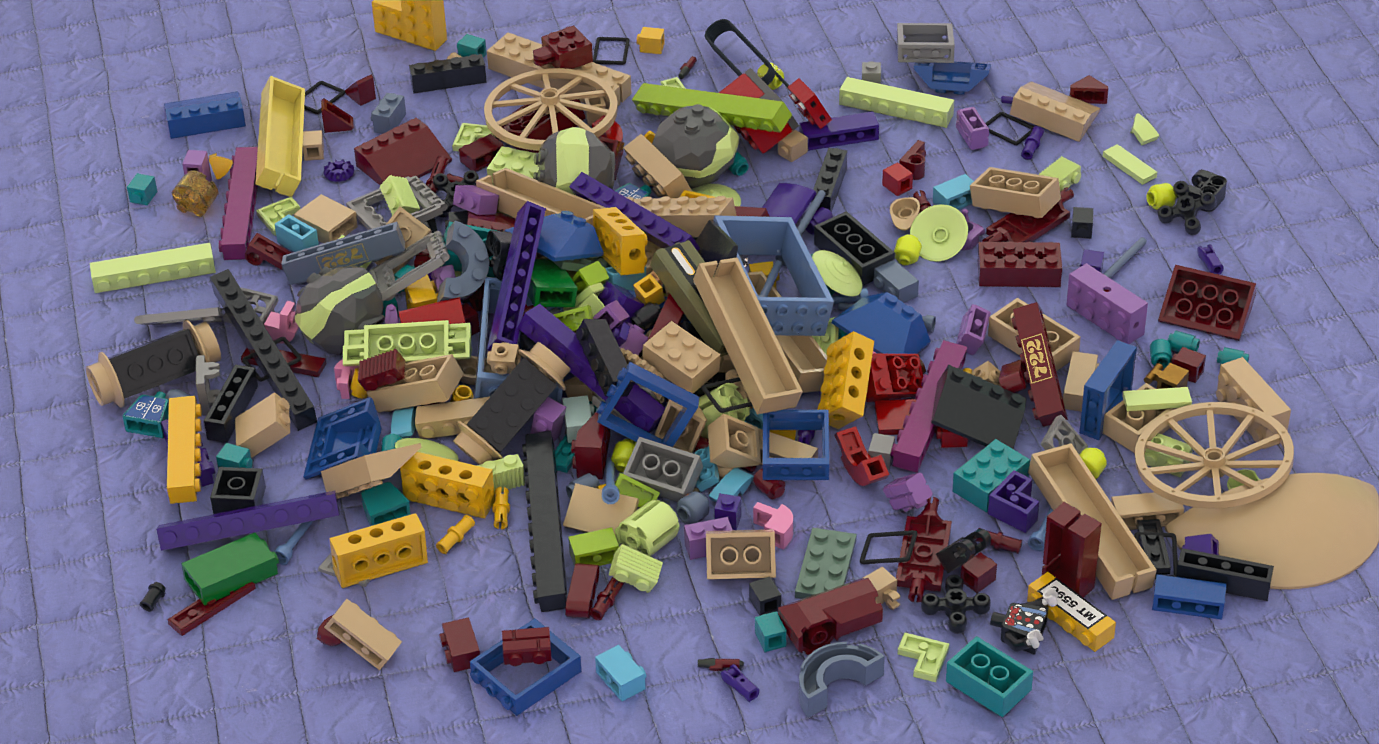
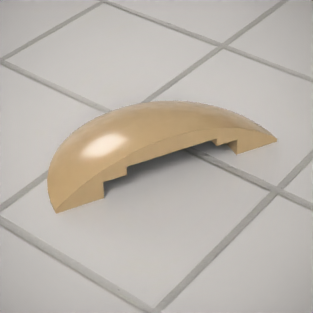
M1329 473L1289 474L1287 479L1276 490L1259 500L1229 508L1193 507L1168 523L1164 529L1167 533H1174L1176 535L1177 547L1180 550L1185 545V537L1212 534L1219 541L1220 556L1274 566L1270 589L1309 588L1333 582L1352 573L1372 555L1379 543V495L1373 485L1353 477ZM1269 478L1258 480L1256 482L1262 484ZM1242 485L1225 491L1221 494L1229 495L1246 491L1251 488L1246 485Z

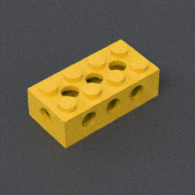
M617 207L593 209V226L603 250V256L601 257L620 275L644 273V268L647 264L645 246L648 243L647 235Z
M854 331L830 344L826 352L827 361L824 367V381L821 386V400L818 410H829V426L840 429L863 417L874 340Z
M416 452L400 467L403 495L409 501L484 519L495 502L492 469L421 452Z
M416 513L329 538L333 570L341 588L358 584L363 580H372L428 563L425 530Z

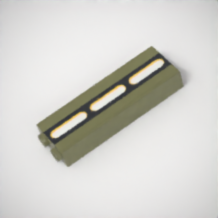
M690 240L658 249L654 252L650 266L706 345L718 352L720 357L727 355L728 352L693 280L699 263H705V261Z

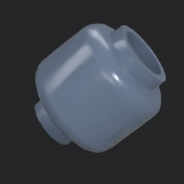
M699 492L688 493L677 502L676 512L679 519L688 524L699 522L709 514V501L706 496Z

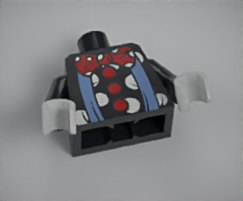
M1048 588L1044 591L1043 597L1032 602L1011 603L1006 615L993 612L990 625L1001 628V641L1006 643L1011 649L1016 652L1023 650L1035 655L1040 641L1044 639L1042 635L1048 620V604L1051 607L1057 605L1058 600L1056 598L1058 593L1054 588Z

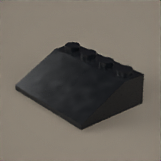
M709 220L696 240L700 247L698 251L705 263L717 261L718 265L720 260L736 258L738 245L714 220Z
M948 365L937 382L931 423L985 447L997 439L1013 449L1025 413L1026 398L999 385L983 380L978 376L969 374L960 368Z

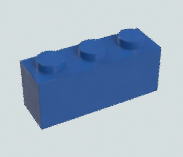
M1156 574L1152 610L1222 620L1226 584Z

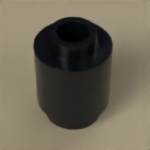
M648 302L634 312V316L630 320L633 325L635 324L647 330L656 323L661 308L657 303L652 304Z

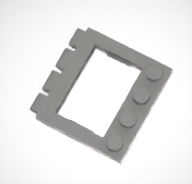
M417 176L405 177L418 205L422 208L420 211L411 213L412 216L423 223L443 214V211L448 206ZM381 189L346 203L348 208L356 211V218L368 230L387 224L384 218L377 214L375 209L370 206L385 199Z
M436 231L428 234L405 248V251L401 254L392 256L370 270L371 276L382 294L383 301L393 299L396 293L444 265V262L449 260L450 256L447 248H445L442 233ZM427 248L430 260L395 281L392 269Z
M216 307L136 316L134 322L141 325L183 322L184 320H203V322L215 323L222 322L221 318L224 317L226 312L223 308Z

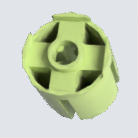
M725 383L710 391V394L721 408L748 403V399H743L736 390L739 387L733 383ZM706 394L699 397L698 406L707 419L700 436L708 438V425L722 414L745 421L746 417L750 415V407L720 413Z
M651 500L619 524V527L615 529V537L618 545H626L651 557L677 536L680 528L679 520L674 510L668 504L660 500Z

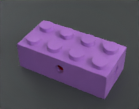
M1087 263L1069 274L1066 303L1068 307L1124 343L1131 344L1144 335L1148 308L1146 301Z

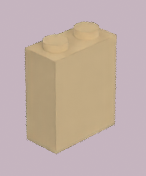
M322 194L294 214L295 218L317 230L318 241L322 243L337 240L341 235L346 236L358 227L356 211Z
M274 392L235 418L236 445L250 449L252 458L290 434L291 421L288 401Z

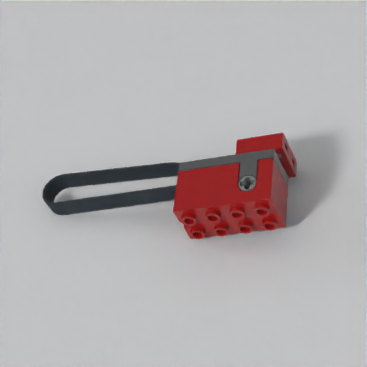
M717 20L705 31L707 42L739 76L719 93L782 101L768 86L776 75L791 92L789 97L795 105H798L797 109L803 117H806L812 126L816 124L821 129L832 121L816 94L800 78L789 85L774 70L770 62L729 20ZM727 31L735 32L769 68L767 73L760 78L749 68L745 74H742L714 44L716 38ZM793 116L790 117L781 132H769L761 129L754 130L752 128L734 126L746 142H749L754 150L758 149L762 154L785 138L792 130L794 131L799 127Z

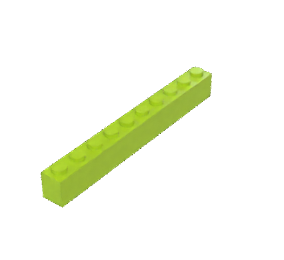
M643 83L632 98L636 109L643 114L649 113L669 117L680 108L700 104L719 112L730 125L740 128H752L754 130L761 129L769 132H781L792 116V113L782 101Z

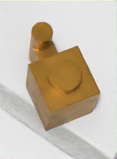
M1157 363L1146 375L1144 382L1151 384L1153 380L1157 381V389L1187 387L1189 370L1169 363L1163 370L1162 364Z

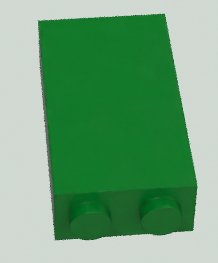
M535 259L527 296L534 307L538 304H541L543 307H575L577 286L567 271L558 267L551 260Z
M254 532L181 564L185 582L205 606L207 602L228 596L231 591L234 590L235 592L250 582L256 584L277 575L279 560L276 553L269 550L266 541L260 539Z

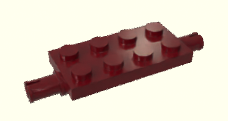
M1068 187L1060 191L1061 199L1042 218L1009 213L986 228L988 237L984 238L982 242H1032L1070 218V211L1064 208L1063 203L1074 197L1073 191Z
M931 497L927 499L928 503L917 517L907 516L904 531L915 530L918 535L910 560L898 563L896 579L897 587L910 588L908 599L914 602L916 595V602H921L924 590L941 592L944 567L937 558L936 553L949 545L952 521L942 520L937 513L939 499L933 497V503H930ZM913 535L903 536L900 558L906 557Z

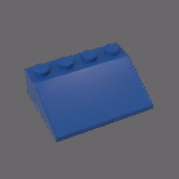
M238 91L164 103L171 139L246 126L241 97Z

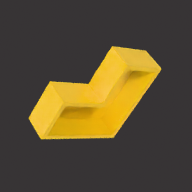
M443 0L372 1L375 32L434 51L447 40Z

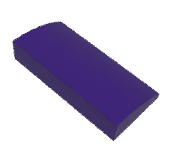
M779 183L762 208L767 209L770 217H792L796 224L817 193L815 190L805 186Z

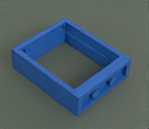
M1117 340L1085 383L1080 434L1100 440L1103 436L1104 414L1123 401V391H1132L1136 346Z
M629 362L626 369L622 367V370H620L616 385L612 384L606 395L608 396L606 401H601L596 413L599 414L597 422L637 442L639 437L673 447L696 412L699 405V396ZM630 380L683 406L663 439L611 414Z
M779 410L763 413V480H829V410ZM770 430H822V458H769Z
M534 618L519 629L541 628L545 626ZM551 631V657L560 665L517 695L489 673L504 662L502 640L470 661V676L472 680L484 687L491 697L498 699L506 710L512 711L516 716L582 672L581 656Z

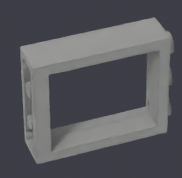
M897 23L898 62L954 63L955 44L952 23Z

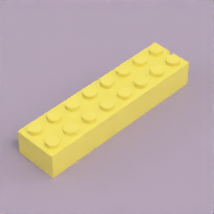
M270 76L261 92L255 184L270 190L274 188L275 192L292 197L301 182L305 89Z

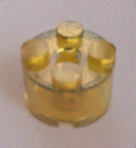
M188 171L172 190V196L177 203V209L183 213L187 211L193 212L197 216L202 217L218 195L215 183L207 181L205 179L207 176L201 172Z

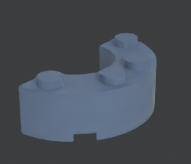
M454 221L448 228L445 248L453 251L459 257L462 264L461 276L455 278L446 277L439 286L437 302L460 297L462 303L478 290L486 279L489 270L488 252L480 236L467 225Z
M847 642L831 643L813 651L802 663L799 674V703L805 715L809 718L827 708V686L833 681L852 679L866 686L884 676L885 656L870 646L860 643L858 646L847 645Z

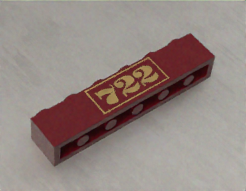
M1037 302L1013 309L1014 318H1011L1014 329L1018 330L1019 335L1015 336L1018 347H1022L1023 353H1020V359L1023 366L1026 365L1027 369L1024 372L1027 384L1030 383L1031 386L1028 393L1031 402L1035 403V407L1032 408L1035 420H1040L1043 427L1051 425L1059 415L1068 420L1042 310Z

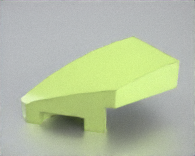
M1139 113L1135 115L1130 133H1134L1141 145L1157 140L1160 135L1154 127Z

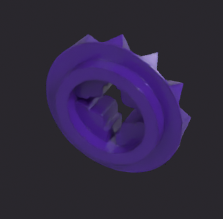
M335 159V162H328V165L324 166V176L326 179L334 182L345 181L353 176L354 165H351L350 161L345 162L344 159L341 161Z

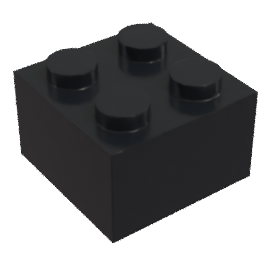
M219 467L210 496L213 514L261 505L266 489L263 469Z

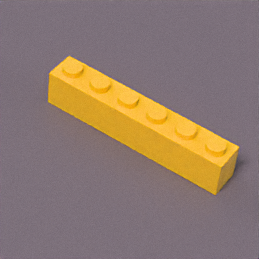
M195 396L169 398L167 491L170 504L197 501V492H201L200 479H197V477L201 476L200 463H198V461H201V451L198 446H201V435L198 432L202 431L201 420L198 417H202L201 404L196 403Z

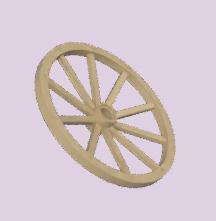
M563 68L540 69L514 76L498 85L489 94L484 105L485 122L493 135L512 146L536 151L540 150L545 140L528 139L527 137L544 113L550 114L552 133L558 132L556 113L560 111L579 128L592 132L597 137H600L613 125L618 113L616 94L605 81L583 71ZM549 79H568L572 81L557 90L556 88H551ZM543 80L545 89L538 92L521 85ZM581 82L598 89L597 91L565 94ZM510 90L535 97L498 101ZM605 96L610 107L607 110L570 100ZM532 104L497 122L492 115L493 109L496 107ZM565 106L605 115V117L598 125L590 128ZM539 109L520 136L514 135L502 128V126Z
M1227 402L1197 403L1169 411L1155 419L1143 430L1135 447V463L1138 474L1152 491L1175 503L1197 508H1229L1259 500L1276 490L1287 479L1294 462L1292 439L1279 421L1258 409ZM1213 414L1245 418L1222 449L1216 447ZM1207 415L1209 448L1205 450L1177 422L1194 416ZM1253 421L1266 427L1274 434L1228 454ZM1170 426L1198 455L1151 442V440L1161 430ZM1278 441L1281 442L1284 449L1283 460L1234 461ZM1146 449H1151L1194 463L1148 468L1144 456ZM1231 468H1278V470L1268 480L1260 484ZM1199 470L1176 488L1166 485L1154 476L1156 474ZM1227 475L1251 489L1222 495L1220 477ZM1205 476L1213 479L1214 496L1184 492Z

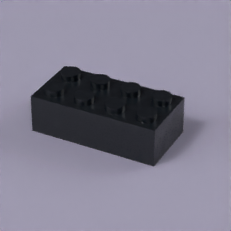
M847 211L814 226V245L820 250L833 252L847 260L859 274L862 286L873 281L874 269L895 260V252Z

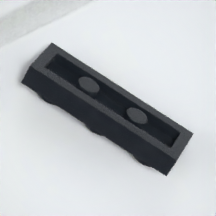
M1160 519L1137 520V532L1163 533ZM1140 535L1141 548L1156 568V574H1170L1171 566L1164 536L1147 535L1145 537V535Z

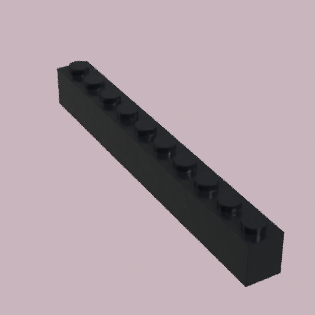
M227 269L210 276L216 298L273 391L288 401L290 405L289 416L297 430L299 431L317 423L314 405L230 270Z
M550 430L526 434V444H522L523 455L527 457V459L523 460L525 473L528 472V475H524L526 488H529V491H526L527 504L531 506L527 507L528 519L532 520V523H528L530 537L533 536V539L529 540L531 553H534V556H531L530 559L532 570L536 572L532 573L533 586H537V590H533L535 604L539 603L541 612L566 609L567 601L555 446Z

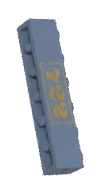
M393 222L283 255L281 265L290 285L303 284L311 274H319L326 266L333 269L345 266L360 267L366 262H376L386 256H397L405 251V240L398 222Z

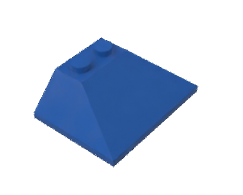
M954 61V63L915 62L914 70L930 89H935L936 93H946V90L954 91V94H965V92H969L988 76L991 69V64Z
M561 211V213L544 217L537 248L538 253L554 262L603 256V250L595 228L587 223L586 219L576 217L570 211ZM514 227L506 229L505 232L513 234Z
M888 292L861 298L831 322L847 334L854 331L874 340L873 351L876 353L918 354L931 342L922 315L915 311L913 307L906 305L895 295Z
M371 397L318 417L303 476L305 480L321 476V471L377 452L382 428Z

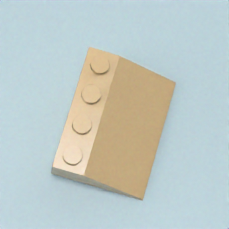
M1031 81L1021 86L1013 97L1010 115L1080 142L1101 108Z
M421 443L364 455L321 471L326 492L336 490L337 499L382 485V480L390 478L422 447Z

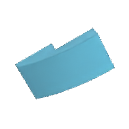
M416 406L394 410L391 434L399 435L402 438H410L416 429L414 421Z
M709 446L699 449L694 453L701 457L703 469L696 483L697 488L701 492L720 482L718 466L710 462Z
M739 468L732 469L709 494L710 500L717 502L719 493L738 496V494L743 495L753 481L754 476Z

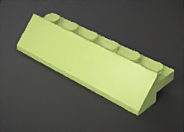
M445 320L364 325V329L345 330L343 366H358L360 360H367L371 356H378V354L386 353V351L389 352L390 350L393 351V349L398 350L405 359V362L453 354L456 360L470 359L472 353L471 324H449V321Z

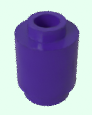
M820 207L816 210L806 231L814 235V226L832 218V212L827 208Z

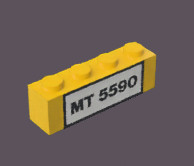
M1046 572L1028 585V602L1043 597L1044 591L1048 588L1056 590L1058 602L1054 607L1048 604V618L1056 622L1067 633L1072 634L1083 645L1088 646L1094 652L1114 639L1116 622L1049 572Z

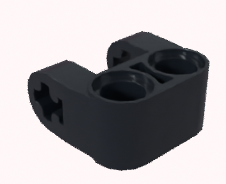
M1202 169L1193 175L1192 183L1194 186L1188 185L1190 190L1189 196L1193 199H1198L1205 192L1213 193L1217 201L1216 207L1212 210H1201L1205 212L1214 211L1225 199L1227 179Z
M491 230L487 234L485 243L488 256L492 257L491 260L489 259V266L493 267V273L497 279L502 281L512 233Z
M977 529L936 553V556L948 574L986 549L991 544V536L985 529ZM981 537L983 541L977 544L975 540Z

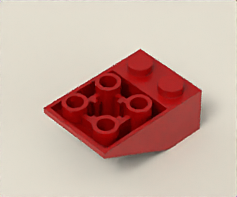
M873 353L865 402L915 397L918 388H922L923 379L919 354Z

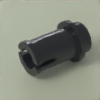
M159 582L149 585V591L140 602L141 608L148 612H151L159 599L166 594L165 586Z

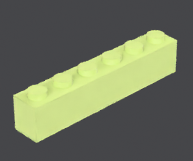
M850 77L845 79L839 89V105L945 128H947L954 115L953 99Z
M210 243L90 263L95 293L216 273Z

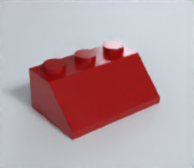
M460 297L399 311L401 323L448 320L449 324L467 323Z

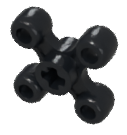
M469 170L465 172L461 182L455 181L451 183L443 173H438L434 176L433 185L435 189L447 193V197L443 201L448 207L443 211V214L439 215L440 217L449 216L451 208L455 206L453 205L456 185L476 186V180H479V176L475 171Z
M1178 181L1173 186V192L1179 198L1177 204L1172 207L1167 205L1160 207L1157 212L1158 218L1162 223H1170L1173 218L1181 217L1185 220L1186 232L1190 235H1196L1201 230L1200 221L1196 218L1197 211L1201 209H1214L1217 204L1216 197L1211 192H1205L1200 198L1193 199L1189 196L1188 184L1185 181Z
M950 575L945 582L946 597L940 598L933 593L925 594L922 597L921 609L927 615H934L941 610L945 611V614L949 617V630L959 634L966 629V611L973 610L980 615L986 614L990 610L991 600L985 593H978L974 597H967L963 591V579L958 575Z

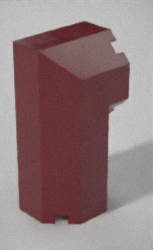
M861 578L778 607V615L786 629L787 635L798 652L803 653L804 651L807 655H810L816 649L831 644L830 642L834 638L837 641L841 636L882 622L883 608L881 603L876 604L875 598L879 595L869 578Z

